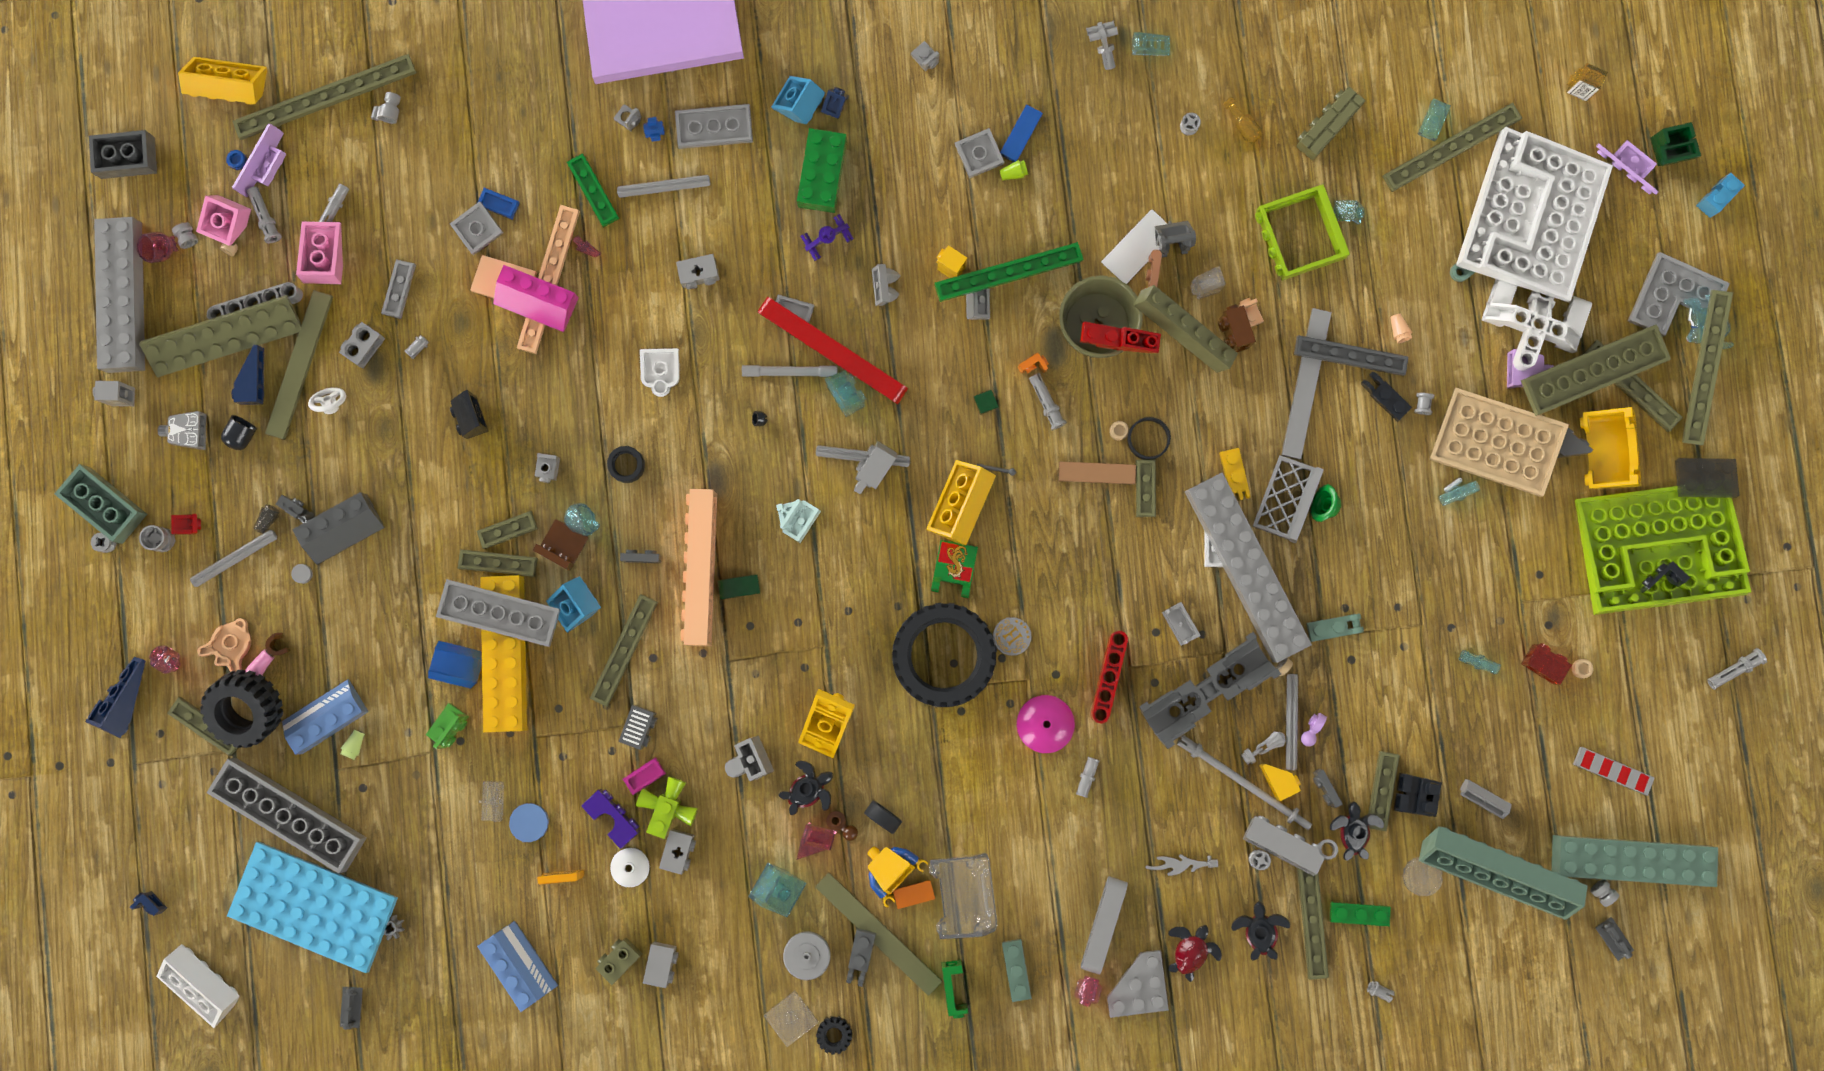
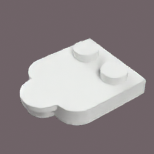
M678 348L640 349L641 381L645 386L650 387L656 396H666L670 392V387L676 386L680 380Z

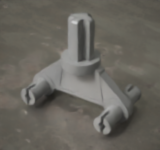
M1114 21L1103 24L1099 22L1097 26L1086 28L1090 42L1101 39L1102 46L1098 47L1097 50L1102 55L1105 70L1115 68L1112 52L1115 49L1114 44L1107 43V37L1118 35Z

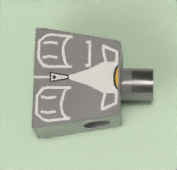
M195 411L169 416L168 425H159L158 435L160 437H167V442L172 445L205 450L206 414Z

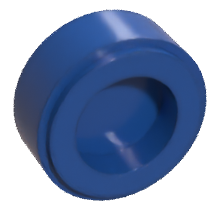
M233 150L228 153L226 162L232 169L241 170L247 162V157L241 151Z

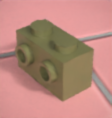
M627 938L622 941L618 939L611 946L613 951L609 955L605 953L597 961L599 965L595 969L611 985L642 955Z

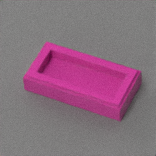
M654 758L623 778V781L632 795H635L664 776L666 772L657 758Z

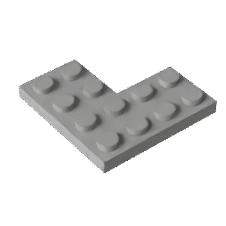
M1659 252L1656 254L1628 322L1644 329L1657 324L1663 337L1669 329L1679 304L1706 316L1711 290L1727 291L1730 283Z

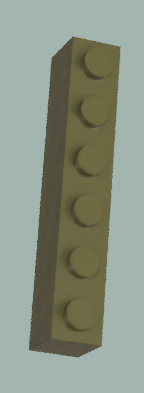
M1155 285L1141 290L1133 305L1216 373L1231 368L1238 354Z

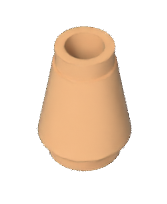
M1395 314L1391 316L1394 340H1397V343H1404L1412 338V331L1402 315Z

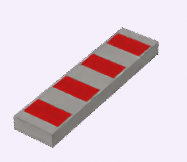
M1584 747L1579 748L1573 765L1646 796H1648L1654 781V777Z

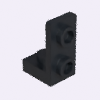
M1673 561L1667 565L1663 563L1655 570L1657 574L1654 577L1650 575L1642 582L1644 586L1640 591L1643 593L1649 590L1663 575L1666 576L1671 584L1677 587L1686 583L1690 577Z

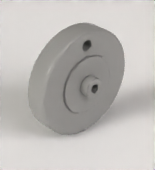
M809 931L794 935L787 942L783 953L786 969L791 975L801 980H813L821 976L826 971L831 958L830 948L826 940L819 934Z

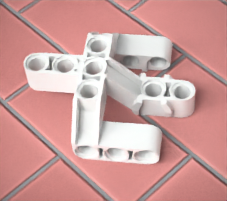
M1495 279L1482 321L1498 327L1505 325L1523 332L1513 360L1516 369L1524 371L1535 365L1544 340L1555 343L1556 348L1570 353L1577 351L1592 302L1572 296L1573 298L1568 309L1563 315L1565 317L1564 321L1561 322L1552 318L1551 309L1556 303L1553 301L1554 297L1546 295V298H1544L1539 292L1532 291L1527 300L1529 310L1517 305H1511L1517 285ZM1516 315L1521 316L1522 322L1517 321ZM1534 321L1540 324V329L1535 327ZM1553 328L1558 330V336L1553 333ZM1528 339L1533 340L1534 347L1528 344ZM1522 356L1527 358V365L1522 362Z

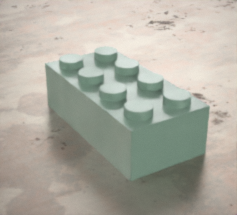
M81 464L76 467L55 492L59 499L115 543L123 544L147 515L146 512L92 468Z

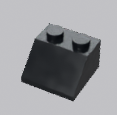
M465 390L450 401L452 405L450 411L452 416L457 419L456 429L460 436L462 435V437L469 439L489 432L477 396Z

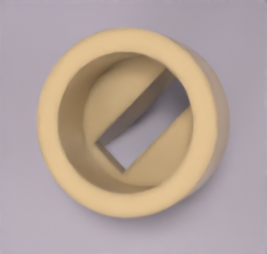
M223 243L220 247L224 253L232 257L238 249L236 243L230 246Z

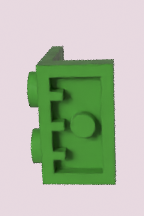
M448 703L426 733V736L436 742L433 747L436 749L450 747L456 740L454 736L457 732L462 731L468 722L466 720L469 716L451 703Z

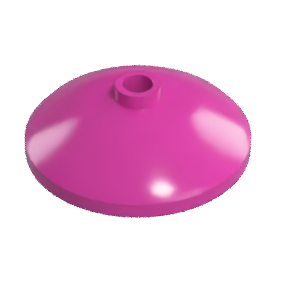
M1041 695L1030 699L1022 706L1017 717V731L1020 739L1028 748L1039 753H1053L1062 749L1068 744L1074 732L1075 722L1071 709L1064 701L1054 696ZM1046 720L1050 722L1048 728L1043 726V722Z

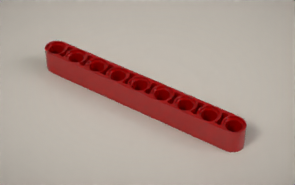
M766 297L757 313L896 404H899L907 392L908 388L770 297Z

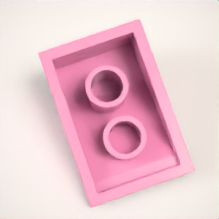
M302 222L296 275L303 283L341 284L343 271L341 223Z

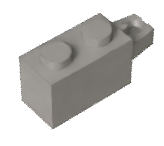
M879 441L875 446L871 445L866 452L868 457L865 461L861 460L856 468L858 472L855 479L858 483L854 491L859 494L862 493L866 486L876 489L896 460L897 453Z

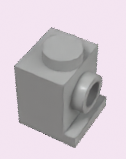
M537 453L535 477L544 483H550L551 480L556 481L560 458L554 455ZM544 465H548L547 471H543Z

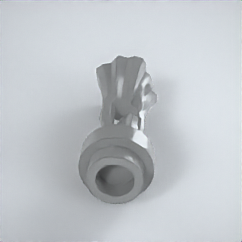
M1274 731L1256 747L1254 752H1251L1248 748L1244 750V753L1241 754L1247 765L1255 763V755L1265 754L1274 748L1284 746L1286 742L1285 735ZM1265 744H1266V746H1267V748H1266L1265 750H1263V748H1260V747L1264 746Z

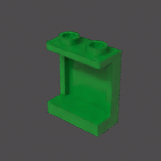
M961 960L941 962L948 1016H953L954 1019L965 1017L964 1014H968L967 1003L955 1004L951 975L963 973Z

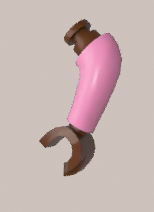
M282 632L274 633L267 639L266 649L247 667L246 672L250 670L256 672L255 675L261 674L263 676L275 655L279 656L290 652L289 647L280 651L275 648L276 640L283 637Z

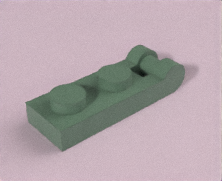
M1361 614L1306 623L1310 642L1363 633L1364 629L1360 624ZM1347 621H1352V629H1348Z

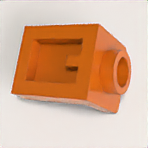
M1036 353L1020 363L1018 369L1021 374L1025 371L1028 374L1037 368L1036 364H1038L1042 372L1045 373L1048 370L1047 365L1049 363L1043 355L1040 356L1039 353Z

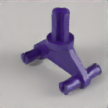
M840 214L837 217H833L838 227L834 229L830 226L822 227L819 231V237L813 242L807 232L800 236L806 245L804 247L805 250L810 252L814 261L817 258H821L815 247L821 243H832L837 234L842 233L847 243L854 239L848 230L850 228L849 225L844 223Z

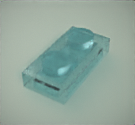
M1433 98L1418 135L1436 141L1451 105Z

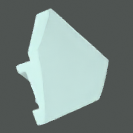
M800 499L776 505L780 518V528L783 530V533L799 543L802 542L821 512L816 507Z

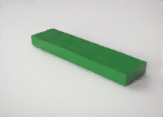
M582 153L567 161L569 168L602 227L604 228L619 220L620 218L584 154Z

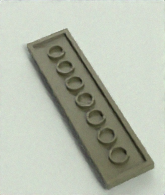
M288 295L143 340L139 345L158 378L252 348L253 345H261L299 333L302 324Z
M1656 324L1521 380L1532 410L1535 416L1669 361L1671 358Z

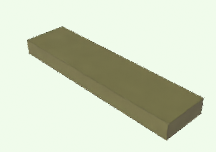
M461 549L458 561V569L535 577L537 565L536 557Z
M178 697L167 714L227 755L233 756L238 749L233 747V744L228 746L221 739L217 740L214 737L215 735L207 730L208 726L202 720L204 715L201 714V710L183 698Z
M1379 751L1368 814H1375L1384 822V827L1379 828L1370 825L1369 828L1387 832L1400 757L1398 754Z

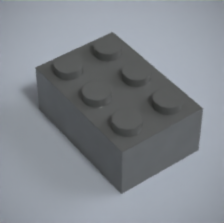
M146 130L89 136L91 173L100 179L157 174L155 137Z

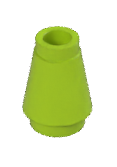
M1017 160L1000 169L1002 180L1019 179L1028 175L1025 161Z

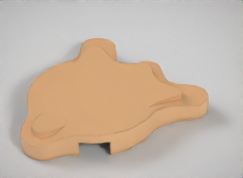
M238 618L234 622L220 625L212 634L211 640L198 648V655L201 657L215 655L214 664L216 666H227L230 672L242 670V660L251 647L248 622L245 619Z

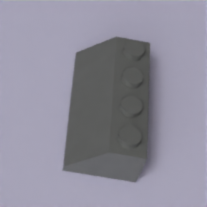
M359 492L292 530L301 547L318 565L384 529L385 526L368 495Z

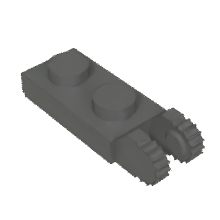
M857 928L846 983L851 984V981H853L855 969L861 971L858 986L863 987L866 972L869 969L876 933Z

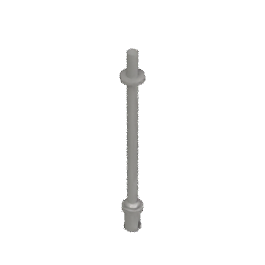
M1184 734L1181 736V740L1179 739L1177 745L1191 753L1190 756L1193 758L1200 757L1288 817L1287 822L1289 824L1295 821L1307 830L1311 828L1312 823L1298 815V808L1292 811L1203 751L1200 743L1196 744Z

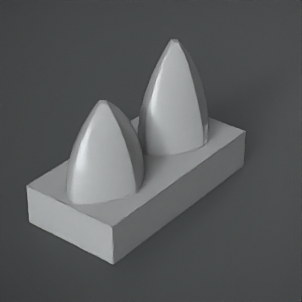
M878 264L872 268L875 305L883 306L888 302L894 301L899 296V293L895 289L888 287V284L898 280L901 275L890 268H886V264Z

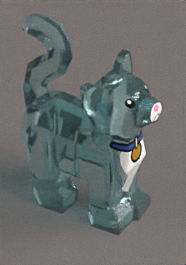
M1710 294L1705 295L1706 300L1709 301ZM1690 297L1683 299L1684 304L1689 305L1688 321L1691 327L1686 339L1688 342L1695 344L1701 343L1708 307L1702 308L1698 298ZM1729 321L1727 322L1725 337L1731 331ZM1724 340L1722 349H1730L1734 346V343L1725 342Z

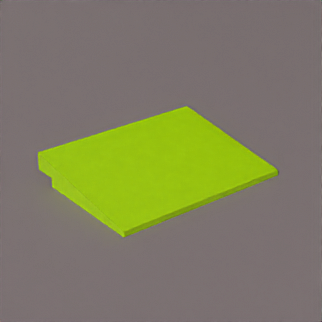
M1727 480L1575 500L1594 615L1736 597L1751 593L1747 576L1750 569ZM1673 561L1690 577L1686 583L1677 587L1671 584L1666 576L1663 575L1649 590L1643 593L1640 591L1644 586L1642 582L1650 575L1654 577L1657 574L1655 570L1663 563L1667 565Z

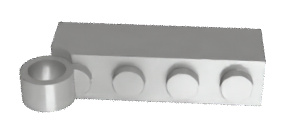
M1263 816L1252 818L1243 837V840L1312 876L1318 874L1324 860L1333 859L1338 853V846L1332 840L1327 839L1321 841L1318 845L1314 843L1310 845L1304 842L1305 838L1297 834L1293 836L1287 833V829L1280 825L1275 827L1269 823L1270 820ZM1326 843L1332 847L1333 852L1331 856H1326L1322 853L1321 848L1323 844Z

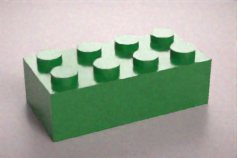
M809 128L797 196L798 208L835 213L847 145L846 134Z

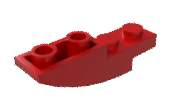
M1083 322L1080 342L1115 350L1159 353L1161 334L1127 327L1117 328Z

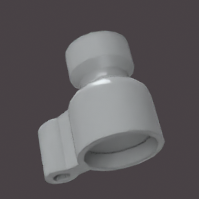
M386 92L384 99L386 103L381 106H374L371 119L396 124L399 115L397 105H399L401 97L398 94Z

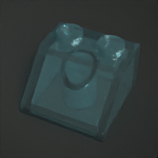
M846 371L825 378L827 388L845 417L865 407L864 401L866 398L861 390H856L854 386L856 381L851 374L847 375Z
M767 863L748 897L759 906L788 917L807 883L784 869Z

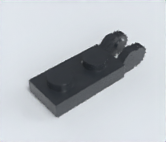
M1371 372L1369 374L1371 379L1379 387L1375 390L1374 386L1367 380H1363L1361 385L1398 422L1412 407L1386 381H1383L1377 373Z

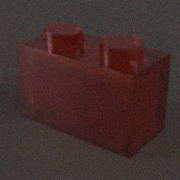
M1543 643L1532 645L1521 665L1551 684L1561 685L1572 664L1567 662L1568 659L1565 656L1552 653L1550 651L1551 648Z

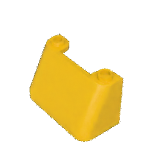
M1628 407L1583 412V417L1580 418V427L1585 429L1589 447L1593 449L1591 453H1588L1589 470L1588 474H1585V485L1589 486V489L1640 487L1641 471L1634 409Z

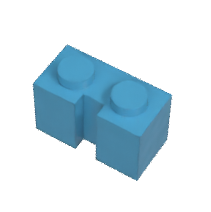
M1729 173L1721 178L1711 189L1712 191L1706 194L1696 206L1711 218L1719 213L1745 185L1732 173Z

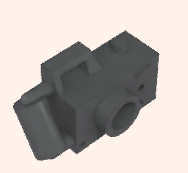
M281 495L275 504L294 518L299 519L302 523L314 518V514L302 507L304 503L297 498L292 500L287 496Z

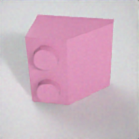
M219 195L205 196L196 232L230 246L247 227L251 209Z

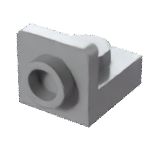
M925 41L911 52L912 58L925 72L929 68L933 69L939 63L938 51L934 52Z

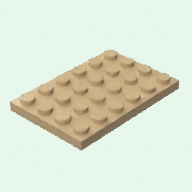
M1455 388L1429 460L1543 497L1569 424L1542 415L1535 416L1532 412Z

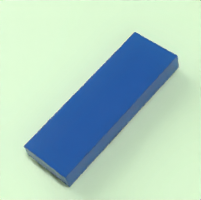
M1026 104L1000 151L1001 156L1013 162L1019 159L1042 117V112Z

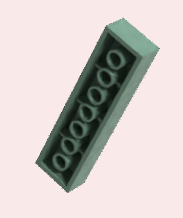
M1437 827L1422 842L1419 862L1564 920L1585 907L1587 885L1580 883L1576 879L1562 876L1558 872L1547 870L1541 865L1527 862L1521 857H1515L1503 850L1492 848L1486 843L1472 840L1466 835L1452 832L1446 827Z
M1553 835L1551 871L1558 872L1565 877L1717 887L1718 847Z

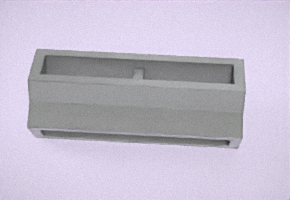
M1465 779L1460 788V795L1502 819L1510 813L1512 804L1474 782Z

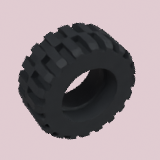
M246 670L231 671L223 675L204 692V696L201 699L202 706L200 707L201 714L204 715L202 720L204 724H207V730L210 733L212 732L217 740L221 739L228 746L233 744V747L241 748L242 746L244 748L252 747L262 742L280 724L281 717L283 716V709L281 708L283 706L282 699H279L278 696L280 694L277 689L275 690L272 687L271 681L267 682L265 680L266 677L261 674L255 675L256 672L250 670L247 672ZM231 697L241 699L250 707L253 721L244 719L236 713L231 704Z

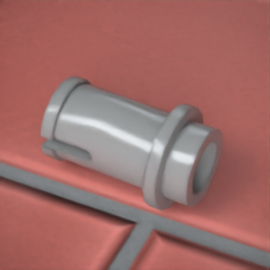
M422 335L416 336V340L405 350L413 359L425 347H428L429 341Z
M1371 981L1368 985L1367 992L1371 996H1377L1388 1003L1392 1001L1393 997H1390V995L1394 996L1393 990L1381 986L1378 981Z

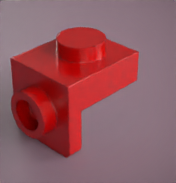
M197 514L171 515V535H196L197 530H201V519L197 518Z

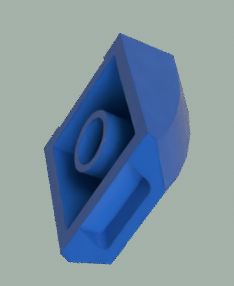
M438 641L428 670V678L472 688L478 681L482 666V653L479 650Z

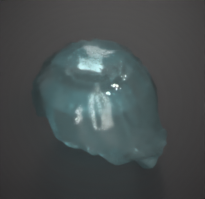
M573 504L566 510L564 522L571 531L589 536L599 529L600 524L596 521L595 514L586 504Z

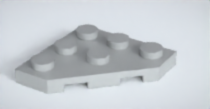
M1160 950L1140 952L1130 968L1120 978L1115 988L1108 994L1107 1002L1110 1018L1169 1010Z

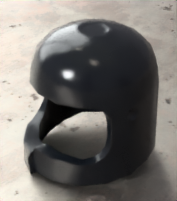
M231 415L222 431L221 440L231 449L243 450L248 446L257 428L242 417Z

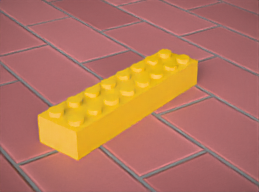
M523 576L480 577L482 589L525 600ZM481 629L483 733L527 731L525 640Z

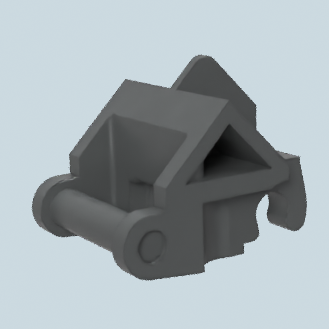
M1169 221V224L1155 226L1156 246H1159L1162 258L1167 257L1170 244L1178 243L1181 254H1188L1190 248L1195 246L1196 233L1189 221L1177 223Z

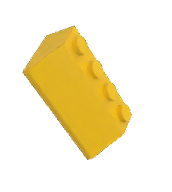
M192 57L178 72L181 93L192 97L202 96L209 99H224L228 102L238 101L249 105L256 104L263 96L267 67Z
M956 460L926 530L953 542L967 545L996 475L983 467Z

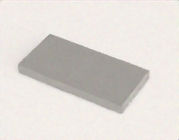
M750 104L675 111L678 149L753 142Z

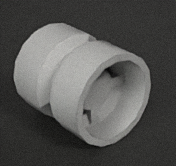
M150 525L142 529L139 541L145 549L167 552L174 546L175 536L171 535V530Z

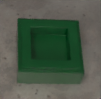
M992 390L974 396L980 415L998 408Z

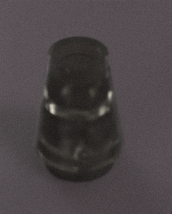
M269 504L261 507L254 529L264 534L279 518L278 514L280 511Z

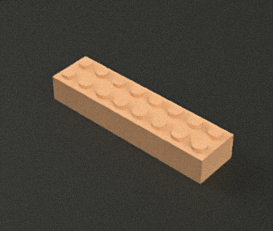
M690 489V494L686 495V505H689V513L685 515V524L688 525V532H685L684 541L688 548L687 552H684V563L687 564V571L683 572V583H686V590L682 592V602H685V610H682L681 620L685 623L684 629H681V641H684V645L712 646L717 493L711 489Z

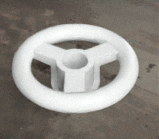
M340 388L323 389L309 399L308 406L315 412L333 414L338 411L339 406L345 401L346 392ZM314 403H320L321 406H315Z

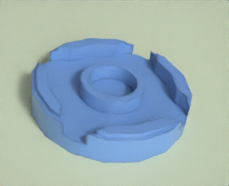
M532 803L518 806L512 812L509 821L511 833L522 842L539 840L545 835L549 825L547 812L541 806Z

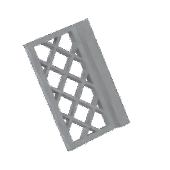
M1279 455L1253 527L1297 543L1324 469L1315 468ZM1281 461L1290 464L1292 471L1282 475L1279 469ZM1301 469L1311 471L1307 479L1300 481L1297 471ZM1294 473L1298 483L1288 487L1284 477ZM1282 479L1286 488L1275 492L1272 486L1273 482ZM1300 485L1303 491L1302 496L1294 499L1290 489ZM1288 491L1291 500L1281 504L1277 495ZM1275 496L1279 506L1269 510L1266 501ZM1293 503L1296 512L1287 517L1283 507ZM1281 508L1285 518L1275 522L1270 512ZM1266 514L1269 515L1272 524L1267 526L1258 524L1260 517ZM1286 520L1290 527L1288 533L1280 532L1276 524Z

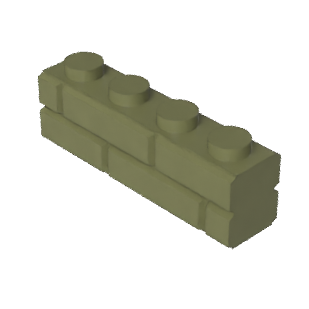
M1347 87L1345 91L1341 89L1334 97L1336 101L1333 104L1328 103L1322 110L1324 113L1322 117H1316L1310 124L1312 128L1308 132L1304 130L1297 138L1299 140L1297 148L1311 160H1314L1364 104L1365 99L1351 87Z

